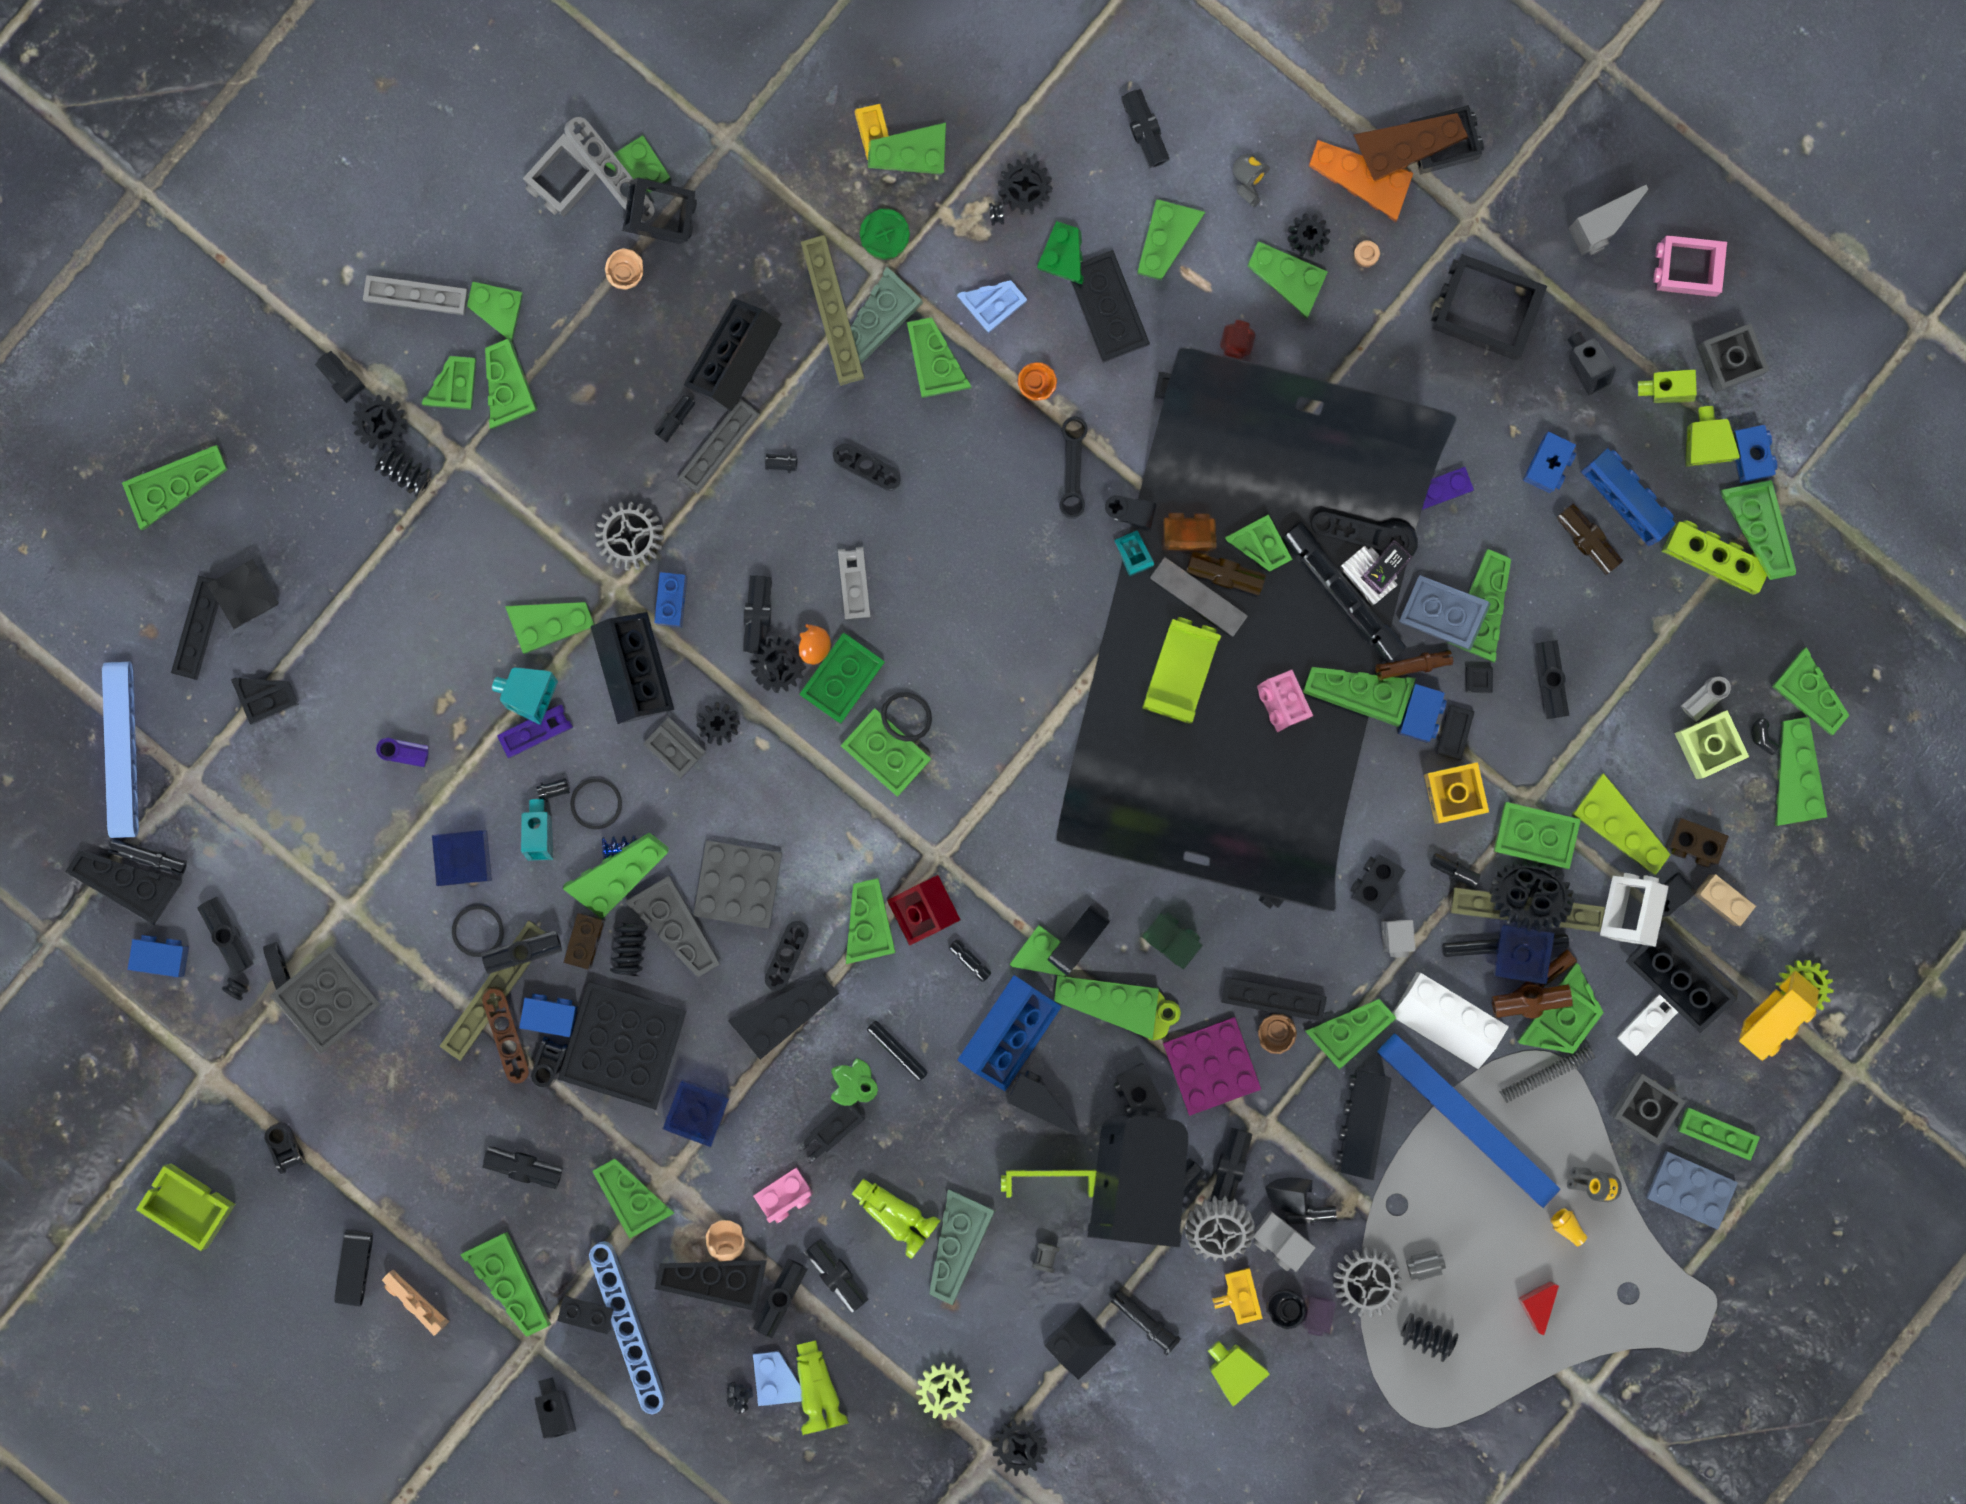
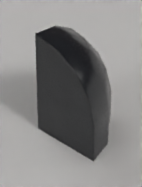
M1287 1177L1270 1182L1265 1187L1267 1196L1278 1208L1290 1213L1306 1215L1309 1209V1204L1306 1203V1196L1308 1192L1312 1193V1180Z

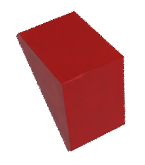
M1551 1281L1518 1298L1534 1330L1541 1335H1545L1559 1285Z

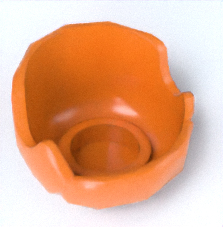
M1041 362L1027 364L1018 375L1019 389L1028 399L1034 401L1048 399L1056 390V375L1054 370L1047 364Z
M806 624L805 627L808 630L800 633L799 656L807 664H819L830 651L831 638L824 628Z

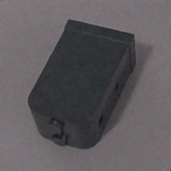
M1133 1111V1115H1112L1104 1121L1100 1134L1091 1219L1088 1224L1087 1237L1180 1248V1229L1188 1150V1132L1180 1121L1160 1118L1161 1113L1150 1111Z

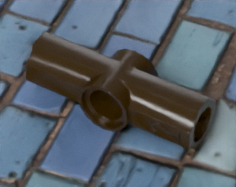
M1574 503L1556 517L1563 528L1573 537L1572 541L1580 552L1585 556H1589L1605 575L1609 574L1623 562V559L1606 541L1607 538L1603 531L1596 524L1590 523Z
M1195 551L1191 555L1186 571L1192 575L1212 580L1211 582L1229 589L1236 588L1257 596L1260 595L1266 577L1261 572L1241 567L1239 563L1223 558L1216 559Z

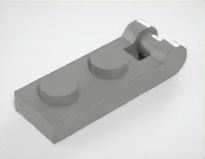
M856 547V550L846 551V548L838 549L845 620L869 618L871 616L863 547ZM857 560V567H847V561Z

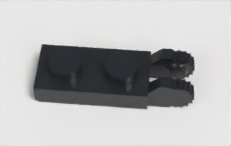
M854 1104L851 1106L841 1105L810 1132L811 1135L796 1148L801 1152L814 1139L821 1145L817 1151L809 1155L807 1161L811 1164L825 1151L828 1152L866 1118Z

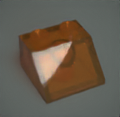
M1169 513V518L1163 519L1162 550H1215L1216 523L1215 519H1209V514H1194V518H1184L1182 513Z

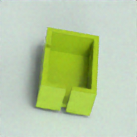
M171 1163L163 1166L151 1185L154 1188L147 1191L136 1210L193 1247L203 1251L210 1246L236 1204L217 1192L210 1194L211 1188Z

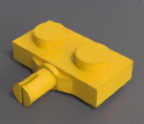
M1250 1268L1225 1273L1227 1295L1212 1298L1215 1309L1230 1305L1238 1325L1263 1319Z

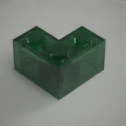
M1167 912L1165 916L1159 913L1141 937L1176 966L1184 970L1203 946L1198 942L1201 937L1191 929L1187 928L1185 931L1177 926L1179 921Z

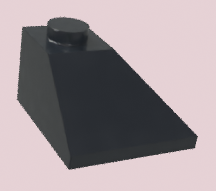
M1082 1307L1074 1312L1044 1341V1346L1078 1380L1116 1345Z

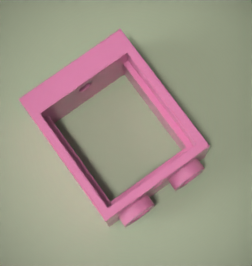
M1665 236L1661 243L1658 242L1656 247V258H1659V267L1655 268L1653 282L1657 283L1656 290L1717 297L1722 293L1727 242ZM1672 246L1711 250L1708 284L1668 280Z

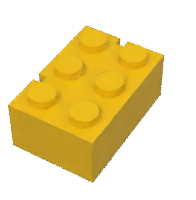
M1796 970L1779 986L1786 993L1785 995L1776 989L1743 1021L1739 1042L1762 1061L1768 1055L1774 1056L1780 1050L1781 1043L1786 1038L1788 1040L1792 1039L1799 1031L1798 1026L1804 1021L1808 1023L1817 1013L1816 1006L1819 1003V990Z

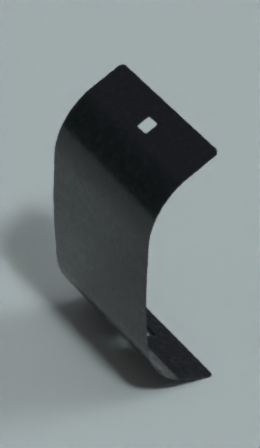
M1181 347L1178 349L1138 499L1157 504L1151 529L1131 525L1130 533L1138 530L1154 562V566L1129 577L1122 561L1065 790L1055 838L1057 842L1325 911H1335V878L1339 846L1369 716L1303 693L1313 716L1277 732L1270 721L1264 702L1259 697L1257 685L1267 679L1293 670L1303 692L1312 667L1379 675V673H1376V665L1382 664L1383 658L1370 644L1368 637L1352 618L1344 613L1345 610L1327 588L1324 589L1322 582L1304 561L1298 558L1285 541L1284 543L1293 560L1272 571H1268L1237 547L1230 544L1225 537L1268 514L1282 539L1302 522L1321 544L1320 547L1340 569L1344 562L1364 546L1315 533L1311 527V520L1317 513L1327 512L1374 525L1401 521L1410 525L1416 532L1433 474L1457 420L1454 414L1191 347ZM1299 397L1323 402L1324 405L1321 413L1315 414L1296 409ZM1325 516L1318 517L1316 527L1321 531L1327 530L1330 526L1329 519ZM1334 519L1335 526L1331 534L1336 535V529L1343 531L1345 537L1354 533L1351 523L1347 522L1346 526L1337 525L1339 519ZM1395 535V539L1391 538L1390 540L1391 544L1403 547L1404 542L1400 541V536ZM1195 551L1216 559L1223 558L1239 563L1241 567L1266 575L1260 595L1257 596L1236 588H1225L1212 583V580L1190 574L1248 616L1233 637L1150 579L1164 557L1186 572L1191 555ZM1407 562L1395 573L1397 586L1374 605L1366 601L1390 628ZM1350 581V583H1351V584L1355 587V589L1360 593V591L1356 588V586ZM1178 617L1192 621V626L1202 628V625L1212 627L1217 630L1216 634L1221 635L1191 724L1142 708L1172 619L1178 620ZM1184 852L1208 857L1209 866L1184 860Z

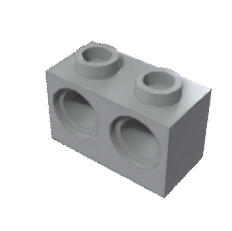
M1413 920L1381 921L1383 952L1390 953V957H1408L1409 951H1415Z

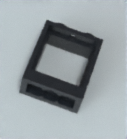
M1469 105L1410 120L1409 123L1458 113L1468 136L1466 140L1470 152L1432 162L1431 156H1428L1417 162L1420 175L1480 158L1482 151H1484V143L1482 137L1477 136L1475 129L1477 118L1475 112L1470 111Z
M642 178L631 180L622 231L677 244L687 242L693 232V224L690 223L692 214H694L697 206V200L694 199L695 191ZM646 189L683 198L678 232L641 224Z

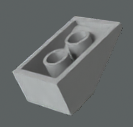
M1647 185L1611 201L1574 221L1568 229L1581 255L1588 252L1590 255H1594L1605 249L1604 247L1609 244L1608 240L1616 233L1647 192Z

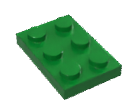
M843 632L799 695L842 724L885 664V661Z

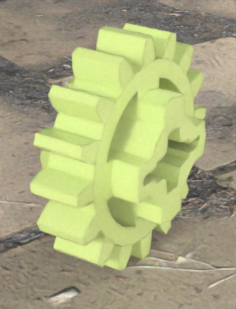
M942 1362L940 1369H937L933 1364L931 1365V1373L926 1370L923 1371L926 1379H918V1384L923 1386L916 1390V1394L923 1396L918 1400L919 1405L926 1404L924 1412L927 1413L932 1410L933 1418H936L938 1414H942L943 1420H946L948 1413H951L955 1418L957 1417V1409L962 1412L965 1411L963 1402L970 1403L971 1401L966 1394L971 1393L972 1388L965 1386L970 1382L969 1377L962 1378L964 1370L961 1369L956 1372L955 1364H952L949 1369L946 1368L945 1362ZM945 1374L944 1378L938 1381L932 1380L935 1376ZM954 1378L959 1382L961 1391L955 1389L953 1385ZM948 1381V1391L950 1394L946 1393L940 1401V1390L938 1388L942 1389ZM927 1391L933 1393L935 1397L934 1404L929 1400ZM950 1401L956 1402L950 1407L943 1408L944 1404Z

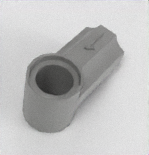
M1724 677L1709 678L1681 707L1691 719L1697 722L1721 699L1729 695L1731 685ZM1715 681L1720 682L1723 687L1719 695H1715L1711 690L1712 684Z

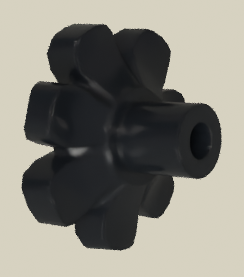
M735 1381L728 1383L727 1396L730 1397L727 1399L728 1406L730 1408L734 1406V1411L738 1414L748 1411L747 1403L748 1399L753 1397L752 1389H744L742 1384L737 1385Z

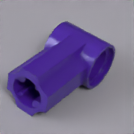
M384 738L378 742L376 752L381 759L425 768L429 746ZM388 742L395 745V753L390 757L385 756L382 751L383 746Z

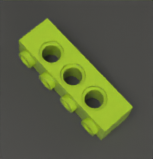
M1687 520L1679 521L1673 526L1662 552L1752 595L1760 592L1767 574L1755 553L1750 555L1744 552V548L1736 543L1730 542L1727 544L1720 541L1721 537L1713 532L1707 531L1704 533L1699 531L1696 524ZM1692 538L1700 543L1699 551H1693L1690 548L1689 542ZM1715 549L1723 554L1721 562H1716L1713 559L1712 553ZM1738 560L1746 565L1744 573L1736 570L1735 565Z

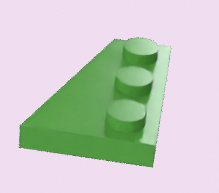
M1156 199L1137 274L1162 280L1205 215V212Z
M1259 241L1248 264V267L1282 295L1283 299L1292 304L1303 317L1308 318L1328 271Z
M933 318L907 322L922 398L971 389L969 381L966 379Z
M586 602L505 606L523 654L591 629L590 626L594 625Z
M616 1159L592 1171L629 1239L674 1214L670 1208Z

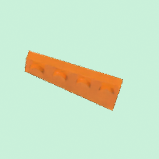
M1319 140L1316 143L1309 163V167L1334 183L1340 184L1354 196H1358L1369 203L1374 209L1388 215V218L1395 222L1397 221L1413 176L1412 172L1401 169L1374 182L1363 155Z

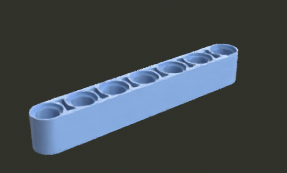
M130 661L105 662L102 667L108 835L110 838L137 837L139 818L133 666Z
M599 1242L590 1250V1262L605 1305L614 1310L611 1322L640 1406L646 1413L656 1414L665 1404V1393L615 1249L609 1242ZM598 1248L607 1250L609 1255L607 1260L602 1261L596 1257V1250ZM605 1273H614L617 1277V1283L614 1285L607 1284L604 1280ZM622 1297L625 1300V1308H615L612 1302L613 1298ZM624 1321L631 1322L634 1326V1331L629 1334L623 1332L621 1323ZM636 1345L642 1349L643 1354L640 1358L631 1356L629 1351L631 1346ZM640 1370H646L650 1373L651 1380L649 1382H642L638 1378ZM651 1394L656 1395L659 1398V1405L650 1406L646 1401V1397Z

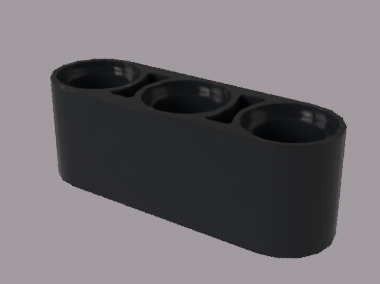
M1090 905L1047 960L1068 976L1107 927L1110 920Z
M346 1230L336 1283L335 1303L362 1306L372 1251L373 1233Z

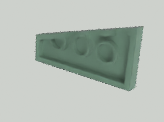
M888 267L884 270L882 278L874 286L869 299L864 307H861L856 320L851 326L861 364L923 304V301Z
M948 1189L947 1203L943 1215L941 1236L939 1237L938 1253L929 1294L954 1305L996 1210L951 1189Z

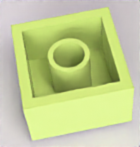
M1728 711L1719 712L1675 733L1696 779L1705 778L1749 757Z

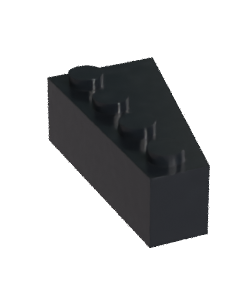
M768 1260L660 1263L654 1289L756 1311Z

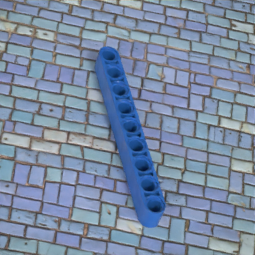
M1393 1033L1377 1050V1053L1538 1205L1544 1208L1561 1190L1399 1036Z

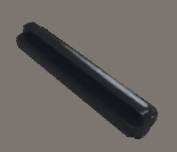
M874 1021L867 1028V1031L917 1081L920 1082L927 1075V1070L878 1021Z

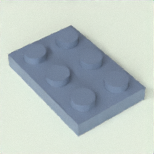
M1419 575L1399 622L1471 650L1491 604L1486 600Z
M1665 1151L1646 1198L1718 1230L1738 1182Z

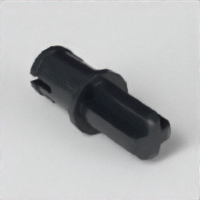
M683 395L670 413H666L668 416L654 434L668 443L680 425L683 426L682 421L694 407L695 401L689 396Z
M1437 853L1433 855L1430 861L1431 867L1449 875L1450 880L1460 881L1472 889L1476 887L1481 876L1479 873L1462 866L1460 861L1455 863Z
M1310 1205L1306 1215L1285 1211V1221L1287 1224L1310 1223L1311 1226H1314V1223H1337L1336 1206L1313 1208Z

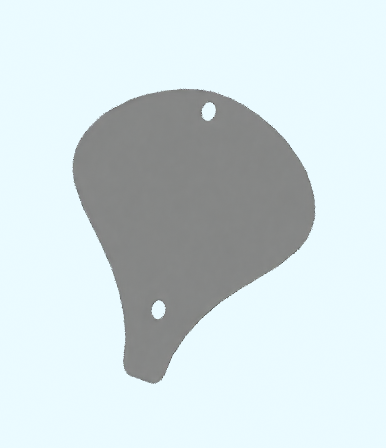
M1533 1050L1507 1055L1489 1062L1453 1087L1561 1189L1544 1208L1525 1193L1434 1106L1417 1124L1397 1151L1374 1195L1366 1223L1362 1248L1366 1247L1368 1249V1255H1371L1373 1248L1378 1249L1377 1257L1382 1252H1386L1387 1258L1385 1262L1391 1258L1395 1260L1391 1268L1399 1267L1401 1271L1394 1275V1277H1401L1403 1282L1395 1283V1286L1402 1288V1292L1393 1293L1399 1299L1398 1302H1394L1391 1299L1388 1301L1392 1309L1388 1310L1383 1305L1381 1307L1383 1315L1381 1316L1377 1313L1376 1309H1373V1318H1370L1367 1310H1365L1363 1317H1360L1361 1329L1370 1367L1377 1384L1389 1404L1411 1423L1430 1428L1453 1426L1484 1414L1529 1387L1570 1366L1595 1357L1642 1348H1664L1692 1352L1703 1345L1717 1309L1716 1295L1709 1287L1685 1273L1663 1250L1647 1228L1631 1199L1598 1106L1582 1075L1574 1066V1069L1571 1070L1567 1063L1570 1072L1564 1066L1565 1074L1560 1067L1563 1075H1560L1557 1070L1559 1077H1557L1553 1071L1555 1079H1553L1549 1072L1552 1081L1545 1074L1548 1083L1545 1082L1543 1076L1544 1085L1538 1078L1541 1087L1538 1086L1534 1079L1537 1088L1531 1082L1534 1090H1531L1527 1083L1530 1092L1524 1086L1527 1093L1524 1094L1521 1089L1523 1096H1521L1517 1090L1519 1098L1514 1093L1516 1099H1513L1510 1094L1512 1101L1507 1097L1508 1103L1499 1093L1502 1089H1506L1510 1085L1513 1086V1083L1516 1084L1520 1080L1524 1081V1078L1531 1077V1074L1538 1073L1539 1070L1542 1071V1068L1545 1069L1549 1065H1553V1063L1556 1064L1557 1061L1560 1062V1059H1564L1551 1052ZM1572 1167L1589 1168L1592 1173L1604 1172L1617 1176L1622 1185L1620 1196L1612 1202H1598L1590 1199L1587 1191L1568 1189L1567 1181L1572 1179L1570 1174ZM1392 1194H1402L1408 1201V1209L1401 1216H1393L1386 1209V1200ZM1566 1208L1568 1211L1573 1212L1582 1230L1588 1236L1582 1245L1575 1246L1570 1240L1552 1228L1553 1224L1550 1220L1557 1211ZM1436 1250L1437 1254L1442 1253L1446 1266L1445 1269H1442V1275L1418 1281V1279L1411 1280L1406 1260L1412 1259L1411 1256ZM1368 1262L1360 1264V1274L1365 1270ZM1376 1263V1278L1388 1283L1385 1269ZM1371 1275L1368 1276L1367 1280L1360 1281L1365 1285V1290L1368 1285L1376 1284L1370 1279ZM1551 1281L1559 1285L1545 1335H1541L1534 1330L1518 1298ZM1626 1282L1637 1285L1640 1292L1637 1302L1631 1305L1623 1304L1617 1296L1619 1286ZM1385 1290L1374 1291L1367 1303L1378 1300L1385 1293ZM1410 1313L1414 1314V1321L1416 1318L1422 1317L1424 1324L1427 1321L1433 1323V1329L1440 1325L1443 1332L1447 1329L1451 1330L1452 1337L1457 1333L1459 1334L1453 1352L1444 1362L1440 1361L1441 1353H1438L1434 1358L1431 1357L1432 1349H1428L1425 1354L1422 1353V1345H1419L1415 1350L1412 1349L1413 1341L1411 1340L1406 1346L1403 1345V1337L1400 1334L1403 1324Z

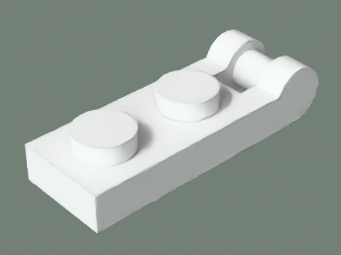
M1658 993L1616 1038L1637 1056L1678 1012ZM1662 1002L1669 1006L1665 1012L1659 1007Z

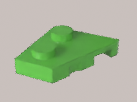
M472 282L467 307L506 339L513 341L523 293Z
M1269 514L1225 537L1230 544L1237 547L1268 571H1272L1293 560Z

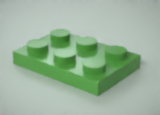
M875 708L841 745L844 750L897 797L932 760L912 741L898 740L889 734L882 724L881 713ZM887 719L888 724L896 733L905 736Z
M1505 802L1493 852L1570 869L1581 819Z

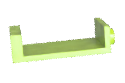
M1178 617V620L1172 619L1142 708L1191 724L1221 635L1216 634L1217 630L1212 627L1202 625V628L1192 626V621Z
M1096 1169L1006 1170V1175H1001V1192H1006V1197H1012V1176H1088V1196L1093 1197Z

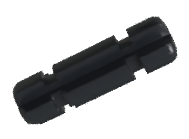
M955 940L949 946V950L954 955H957L958 959L972 973L975 972V976L981 982H984L991 975V971L986 966L983 967L982 963L968 949H965L959 940Z

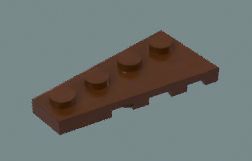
M1458 113L1353 134L1374 182L1468 138Z

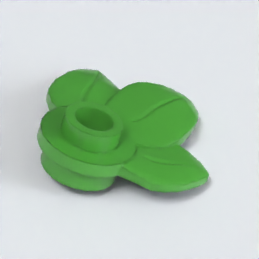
M856 1058L852 1067L840 1065L832 1068V1076L837 1085L840 1086L831 1095V1099L834 1102L851 1106L857 1101L869 1102L877 1095V1084L871 1078V1069L864 1061ZM867 1085L870 1091L863 1092L861 1086Z

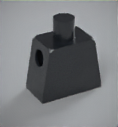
M1581 332L1570 336L1567 340L1573 350L1569 360L1588 396L1610 385L1616 368L1595 338L1586 341Z
M553 1377L538 1381L542 1396L535 1398V1404L543 1439H552L576 1432L565 1391L556 1390ZM551 1401L555 1402V1409L553 1411L550 1409Z

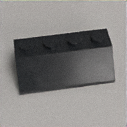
M733 298L685 381L684 386L716 405L732 411L739 402L747 384L751 381L758 365L764 359L765 353L773 339L776 338L782 323L763 309Z
M648 612L609 618L590 626L617 724L636 721L674 710Z
M1665 920L1660 924L1656 947L1639 944L1626 960V963L1699 1033L1737 1000L1738 990Z
M1355 1070L1354 1075L1350 1074L1348 1090H1351L1350 1100H1345L1343 1115H1347L1345 1125H1341L1339 1140L1342 1141L1341 1151H1336L1334 1165L1338 1166L1337 1171L1340 1173L1374 1180L1391 1077Z

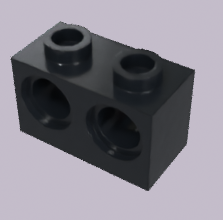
M1376 854L1375 858L1370 856L1363 869L1366 873L1362 879L1357 878L1352 885L1350 891L1353 894L1350 898L1374 913L1380 914L1406 870L1384 856ZM1381 864L1385 865L1389 870V874L1385 879H1380L1376 875V869ZM1368 886L1374 888L1376 893L1375 898L1371 901H1367L1363 897V890Z

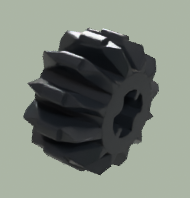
M1307 213L1303 214L1302 221L1296 217L1293 220L1295 226H1289L1288 231L1293 235L1288 236L1287 241L1296 242L1291 249L1295 251L1300 247V256H1304L1306 250H1308L1310 257H1314L1315 249L1322 253L1324 251L1323 245L1329 244L1330 239L1325 236L1330 234V229H1322L1326 221L1323 219L1317 223V214H1314L1311 220H1309ZM1306 230H1309L1310 234L1314 233L1311 240H1307L1308 236L1304 238L1303 235Z
M715 702V711H712L710 706H705L709 714L706 716L703 713H699L698 717L705 720V723L699 722L696 725L698 728H706L699 734L700 737L703 738L710 733L707 743L712 744L715 737H717V745L722 746V737H725L728 743L732 742L731 737L728 735L729 732L738 735L739 732L733 729L732 726L740 725V721H731L737 715V712L732 711L727 715L730 708L728 704H725L722 711H720V703ZM718 717H721V721L725 720V725L721 726L720 731H716V727L712 728V723L716 722Z

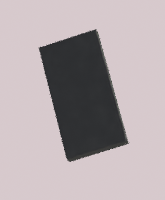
M1111 250L1081 262V275L1084 278L1083 284L1070 282L1102 363L1150 345L1114 251Z

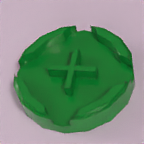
M883 208L873 213L871 212L865 217L861 224L859 235L861 244L868 254L876 259L888 260L896 258L904 252L909 244L910 231L908 223L901 214L895 210Z

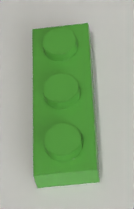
M1686 1107L1677 1130L1750 1161L1760 1138Z

